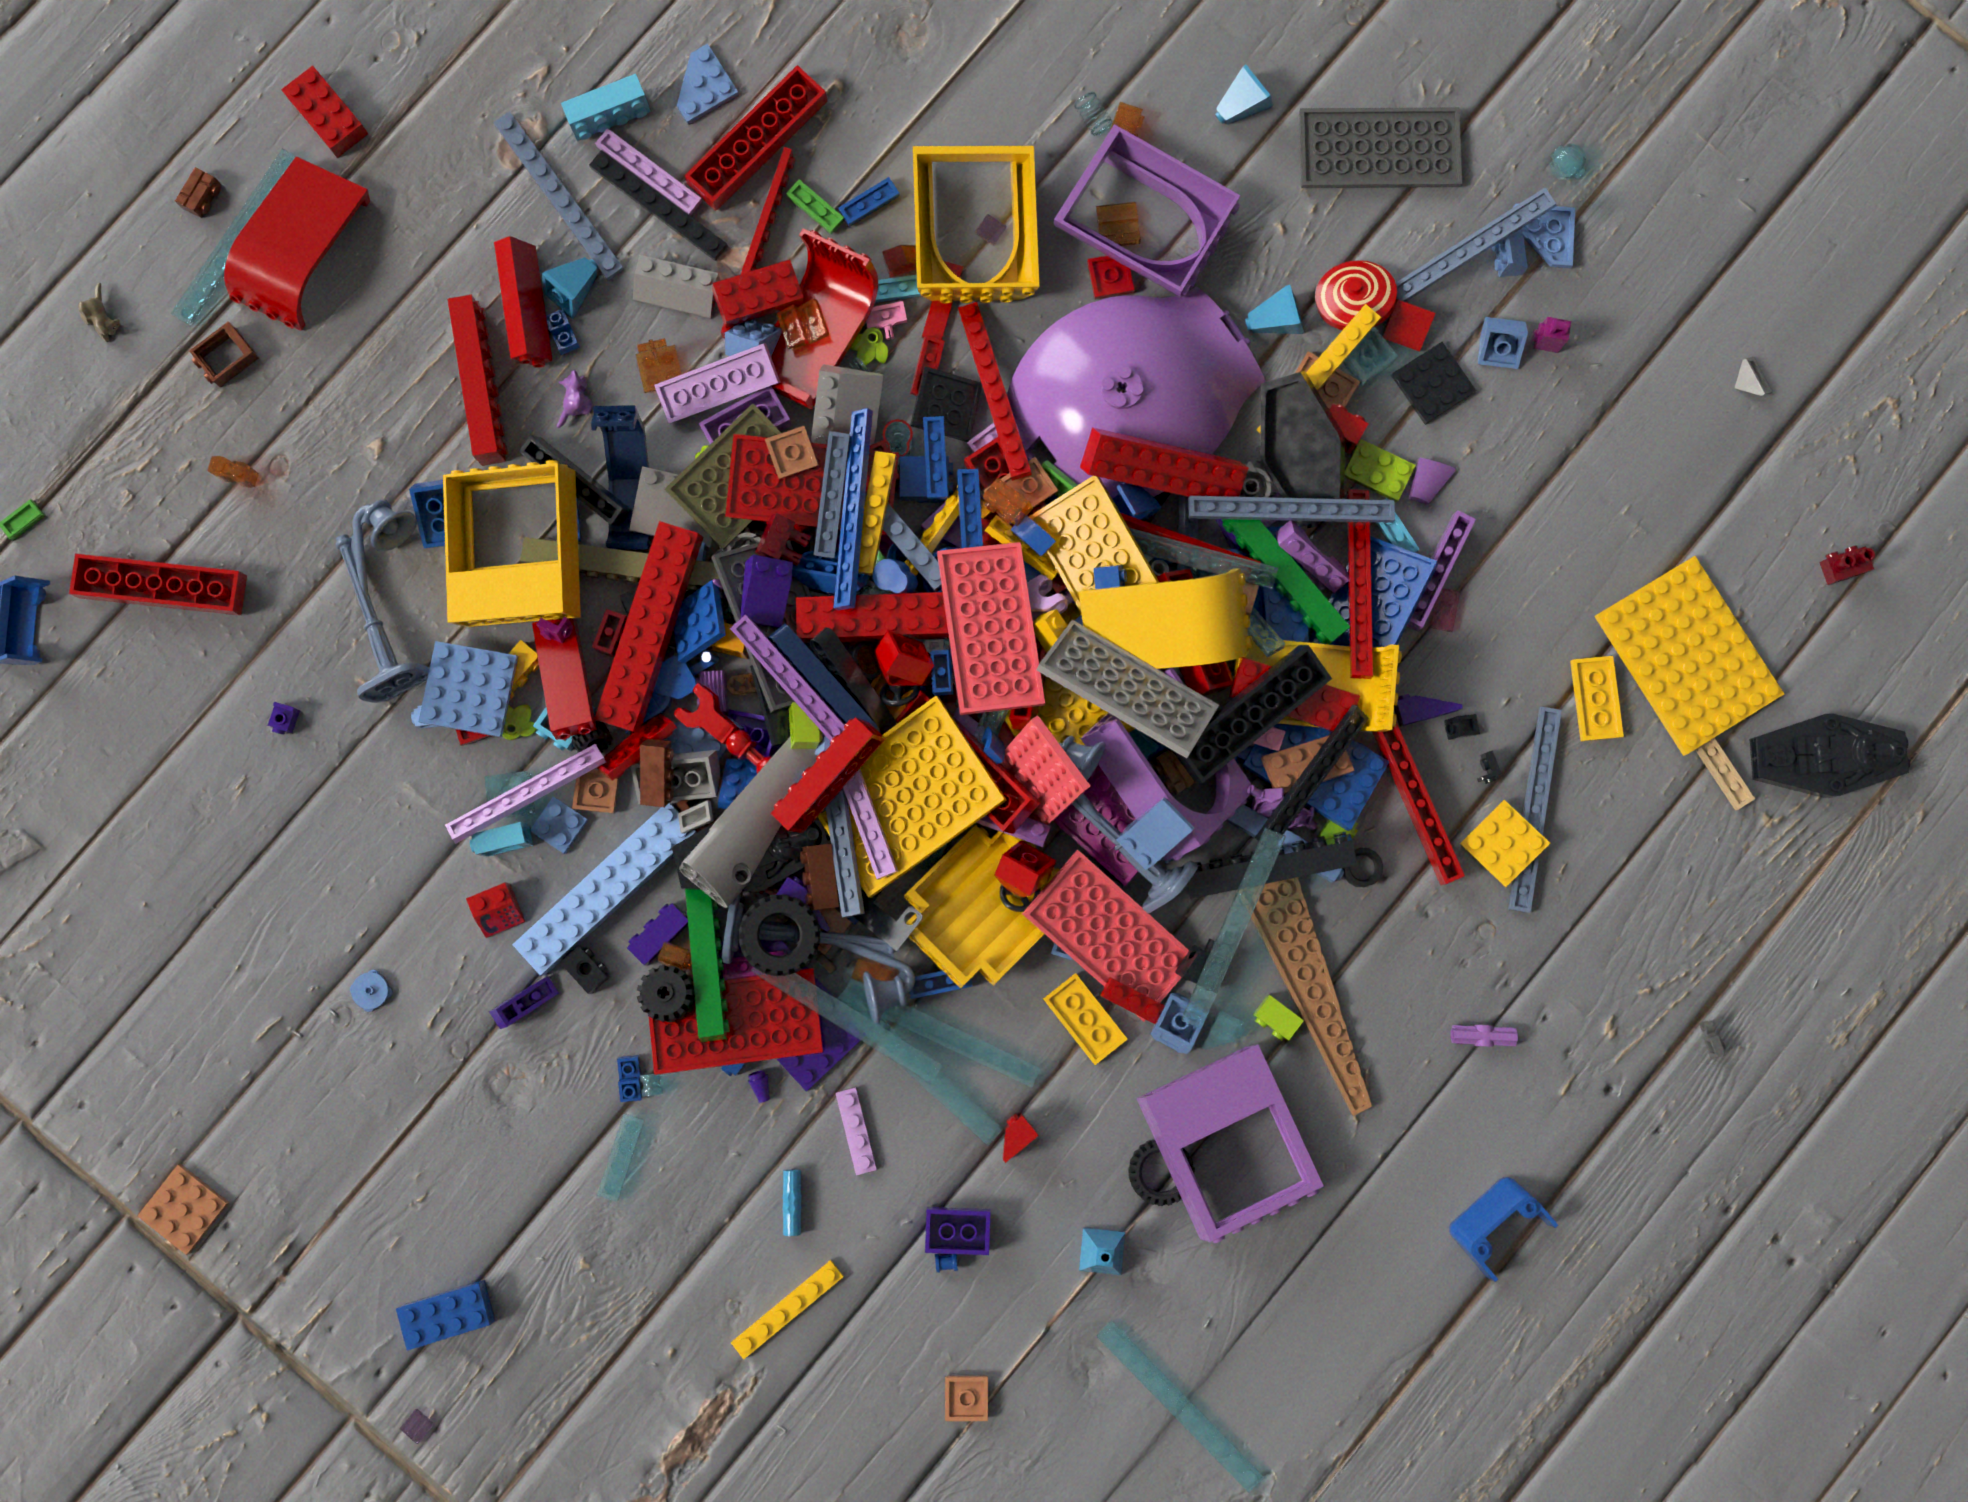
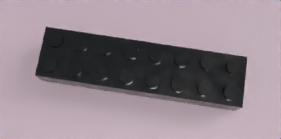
M1298 645L1214 713L1188 758L1177 754L1175 751L1173 753L1194 782L1204 783L1332 680V677L1309 645Z
M1339 832L1333 834L1334 837L1325 839V836L1313 838V842L1304 843V840L1293 842L1292 846L1289 847L1276 845L1272 851L1263 852V849L1251 851L1250 855L1242 856V853L1230 855V859L1222 860L1219 857L1210 859V863L1206 864L1195 862L1198 868L1187 883L1190 899L1358 865L1351 835H1346V832Z

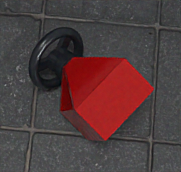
M887 630L875 650L880 669L887 682L881 688L880 699L888 706H902L910 703L918 696L920 685L924 683L934 664L923 642ZM888 690L894 692L893 700L886 697ZM913 690L908 697L901 699L906 692Z
M1022 840L1002 854L994 874L1001 883L999 894L1002 903L1012 911L1024 912L1041 892V887L1048 882L1056 860ZM1035 892L1034 898L1029 902L1027 896H1031ZM1006 895H1014L1020 898L1023 906L1010 903Z

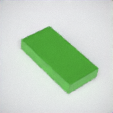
M30 499L0 522V528L13 541L46 515L35 501Z

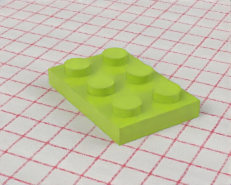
M1360 439L1345 469L1344 477L1398 502L1416 465Z

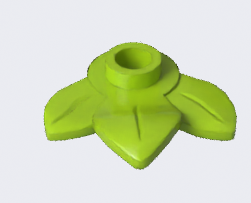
M875 327L866 329L863 334H858L850 349L858 351L857 359L861 366L869 364L874 358L884 364L888 357V347L883 342L882 332ZM870 334L876 335L875 341L869 340Z
M508 705L502 734L505 739L515 740L519 736L528 737L536 731L537 728L533 726L534 722L530 721L531 708L529 705H520L515 709ZM514 727L515 731L509 732L507 728Z

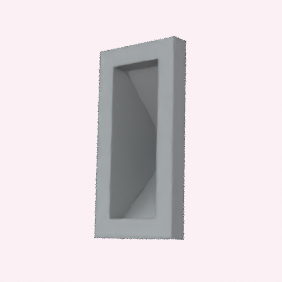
M1754 357L1744 359L1735 389L1760 396L1770 394L1772 390Z
M707 800L678 813L682 834L713 821L711 801Z

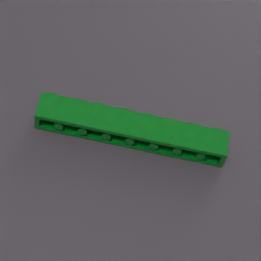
M1222 519L1224 529L1228 533L1232 532L1234 534L1237 544L1250 553L1249 558L1261 562L1260 566L1263 569L1262 573L1268 580H1273L1277 585L1276 590L1282 596L1285 595L1289 599L1291 608L1295 612H1300L1303 616V622L1317 632L1316 637L1321 643L1330 645L1350 628L1349 624L1293 558L1278 545L1276 538L1260 520Z
M685 889L698 1038L701 1042L727 1039L730 1025L729 1020H725L728 1004L727 999H723L726 983L725 978H721V970H724L723 959L719 958L722 942L721 938L717 937V930H720L719 917L715 916V910H718V903L702 890Z

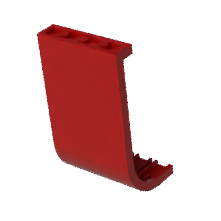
M296 156L232 244L224 271L225 286L230 299L235 303H242L248 306L254 312L259 311L272 320L281 321L291 329L296 328L302 331L305 327V321L301 311V302L306 284L361 205L367 207L370 203L368 189Z
M803 228L799 236L807 248L808 261L804 277L799 286L804 299L801 305L785 309L774 327L781 328L782 333L771 356L780 383L772 385V388L775 392L812 410L816 403L819 370L823 364L838 367L873 309L878 292V274L871 262L872 259L864 253H861V255L857 254L849 246L844 245L842 247L832 238L825 239L814 230L808 231ZM805 308H808L818 338L817 340L814 339V341L812 339L813 332ZM799 311L809 343L805 344L795 312Z

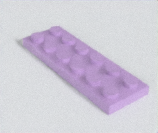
M763 343L654 386L670 424L780 383L767 345Z

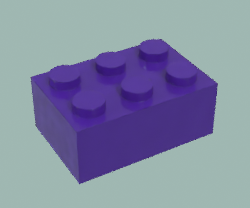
M927 1207L925 1253L989 1255L990 1209Z

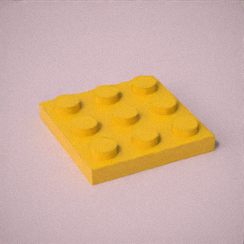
M1505 800L1460 843L1505 888L1551 844Z

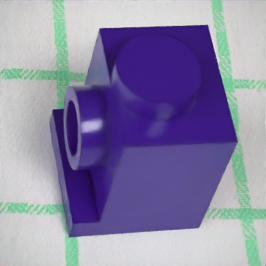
M274 702V708L267 726L273 728L272 732L284 735L285 732L293 733L300 710ZM281 715H282V716H283V721H282V722H279V721H280V718H281Z

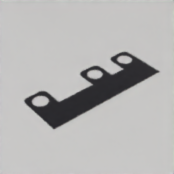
M861 888L865 914L853 917L897 951L922 920V914L910 906L896 921L873 903L883 890L870 898ZM910 912H914L917 916L916 922L912 925H907L904 921L905 916Z

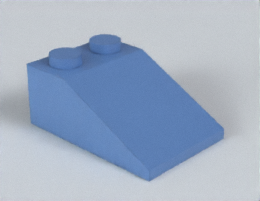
M1164 797L1130 823L1116 840L1147 870L1193 831L1194 827Z

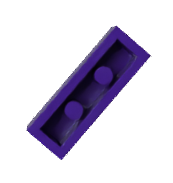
M673 903L670 905L665 904L658 912L660 915L655 920L653 918L650 919L643 926L645 930L640 935L636 933L628 941L630 945L627 949L644 966H648L688 926V917Z

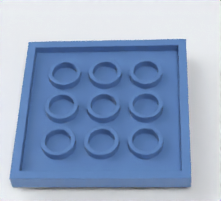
M435 641L418 722L502 737L518 656Z

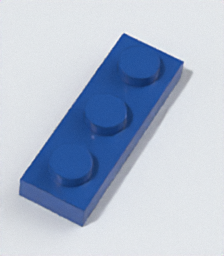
M888 177L843 204L838 210L850 227L899 197L900 193Z

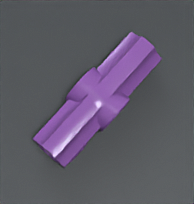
M1452 1025L1450 1038L1451 1042L1455 1044H1474V1046L1493 1047V1045L1516 1046L1518 1034L1516 1028Z

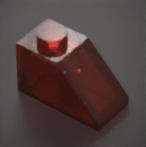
M899 245L882 251L883 261L890 278L917 269L916 245Z

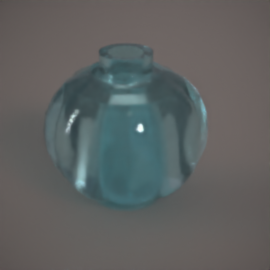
M1569 143L1565 147L1561 144L1550 155L1553 159L1549 163L1550 171L1560 180H1569L1574 177L1578 179L1586 171L1583 168L1586 163V154L1583 148L1577 144Z

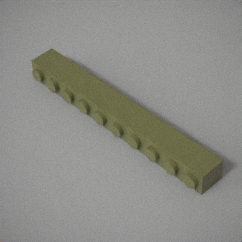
M524 537L520 558L522 563L558 560L557 541ZM578 544L579 573H586V576L591 578H598V575L606 576L608 580L618 581V578L626 579V582L638 583L648 554ZM696 560L687 590L695 592L711 580L719 579L713 562Z

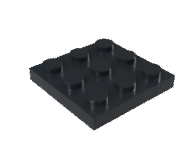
M1443 342L1432 347L1391 375L1424 424L1429 423L1477 391Z
M925 366L910 426L924 430L923 417L944 416L945 436L969 442L982 389L981 382Z

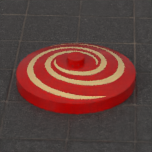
M1362 260L1345 262L1330 269L1318 282L1315 291L1316 308L1321 318L1327 324L1343 330L1366 304L1381 317L1375 325L1377 326L1391 315L1396 306V282L1389 271L1376 263Z

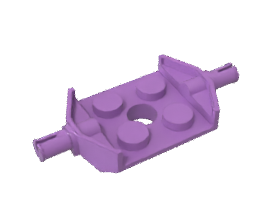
M1251 785L1247 790L1249 794L1254 796L1251 809L1266 818L1271 816L1284 798V788L1260 790ZM1311 806L1309 811L1303 807L1288 830H1293L1300 826H1307L1311 830L1315 829L1317 822L1312 820L1314 807Z

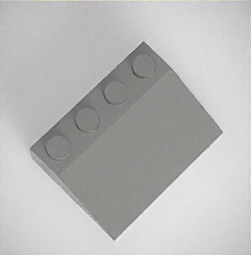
M823 364L819 370L811 443L827 444L829 431L850 434L852 412L869 408L873 411L870 445L875 444L884 375Z
M642 466L629 531L654 536L659 521L699 533L704 537L702 542L706 544L707 548H710L712 538L664 490L678 474Z

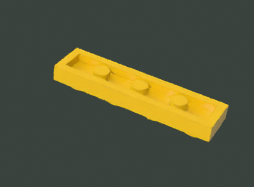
M996 515L985 531L1002 544L1021 542L1023 560L1052 581L1058 571L1048 553L1040 557L1027 543L1025 544L1011 531V525Z

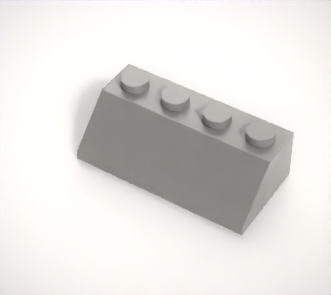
M639 255L634 275L633 301L711 319L716 302L712 285L714 282L721 280L716 272Z
M717 750L674 754L671 761V769L674 770V777L671 781V788L674 790L672 801L718 796L720 765ZM639 761L637 764L631 765L638 804H640Z

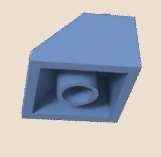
M1485 317L1480 335L1478 364L1518 369L1528 335L1526 322Z

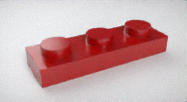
M928 335L924 336L910 391L911 395L917 396L925 366L938 370L944 340Z
M1112 977L1108 979L1100 994L1103 998L1153 1024H1156L1165 1007L1163 1004Z

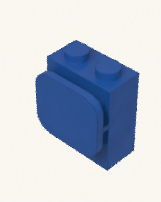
M900 456V501L941 503L947 500H927L925 456ZM946 456L949 498V495H953V483H949V475H953V463H949V456Z

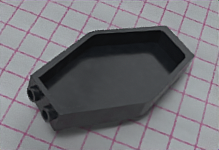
M1306 371L1261 383L1260 458L1263 467L1282 498L1344 499L1345 438ZM1320 521L1297 522L1300 527L1307 525L1308 529L1319 526Z
M1823 714L1749 739L1752 780L1822 798L1841 796L1907 774L1910 768V759L1907 756L1909 742L1905 731L1838 714Z
M817 817L804 833L788 831L781 824L749 883L741 892L758 893L766 891L787 877L804 869L805 865L801 863L800 852L803 851L802 847L831 844L830 836L826 837L825 828ZM713 824L672 846L682 889L701 890L681 873L680 866L707 835ZM735 875L737 881H745V877L743 875Z

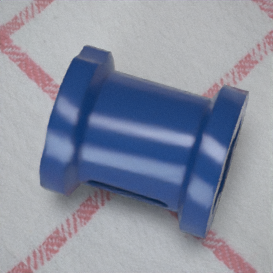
M935 1254L936 1273H940L941 1270L953 1269L958 1271L956 1254Z

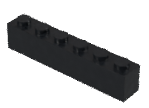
M530 435L519 452L531 462H537L541 465L546 464V461L556 460L559 461V464L568 465V468L575 470L576 498L610 525L621 526L632 511L631 508L541 437Z

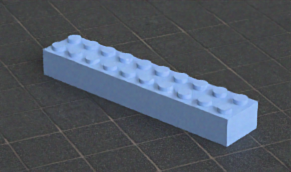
M671 803L661 807L512 944L540 976H546L674 857L672 846L697 833L695 829L684 834L681 833L678 817L680 812Z

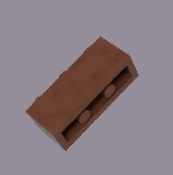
M646 739L640 745V805L665 807L673 800L674 790L671 788V781L674 777V770L671 769V761L674 757V750L671 749V741Z
M832 844L802 847L803 851L800 852L801 863L805 865L803 883L807 885L808 894H805L806 904L811 910L839 907Z

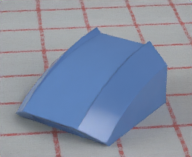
M1171 993L1150 1034L1155 1041L1165 1044L1178 1053L1188 1054L1198 1037L1208 1012L1200 1004L1185 996Z

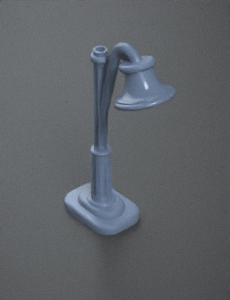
M379 500L373 504L360 507L353 518V536L349 538L348 535H340L336 538L337 542L335 544L336 548L342 553L366 621L364 630L368 633L372 651L379 668L378 675L357 689L359 699L372 703L387 701L426 681L429 674V668L422 664L410 662L398 665L393 649L383 629V622L378 620L368 594L362 531L363 523L366 522L374 527L371 544L377 551L392 550L403 544L411 536L417 524L416 516L412 512H394L391 510V504L387 500Z
M1068 736L1063 743L1059 744L1084 778L1088 780L1101 760L1106 744L1101 741L1094 746L1080 745L1074 742L1073 736ZM1084 793L1072 803L1078 811L1116 845L1114 849L1119 850L1135 869L1152 884L1148 897L1142 906L1143 910L1148 914L1177 896L1196 872L1198 865L1193 861H1189L1181 867H1175L1172 870H1166L1156 862L1145 870L1116 840L1121 832L1095 809Z
M741 894L734 899L728 908L722 952L723 964L732 963L734 952L738 951L740 946L739 928L744 916V904L741 903ZM765 921L761 926L759 938L766 941H786L797 944L800 940V931L798 925L793 926ZM820 931V943L835 945L899 970V975L895 976L892 981L877 980L868 971L863 974L867 1003L874 1024L880 1022L881 1015L890 1007L898 1004L900 1007L906 1005L905 995L913 988L915 975L908 964L894 958V952H899V949L897 951L879 937Z

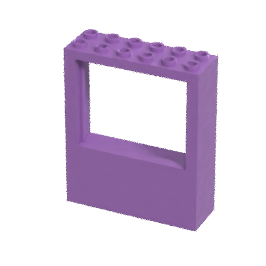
M1258 1044L1246 1046L1136 1098L1200 1240L1218 1243L1225 1239L1224 1235L1230 1232L1236 1234L1244 1230L1243 1226L1251 1223V1225L1259 1223L1263 1220L1262 1216L1270 1214V1216L1282 1211L1281 1207L1287 1204L1288 1206H1293L1299 1203V1198L1303 1196L1311 1197L1319 1193L1318 1189L1324 1186ZM1269 1107L1302 1181L1216 1223L1182 1148Z

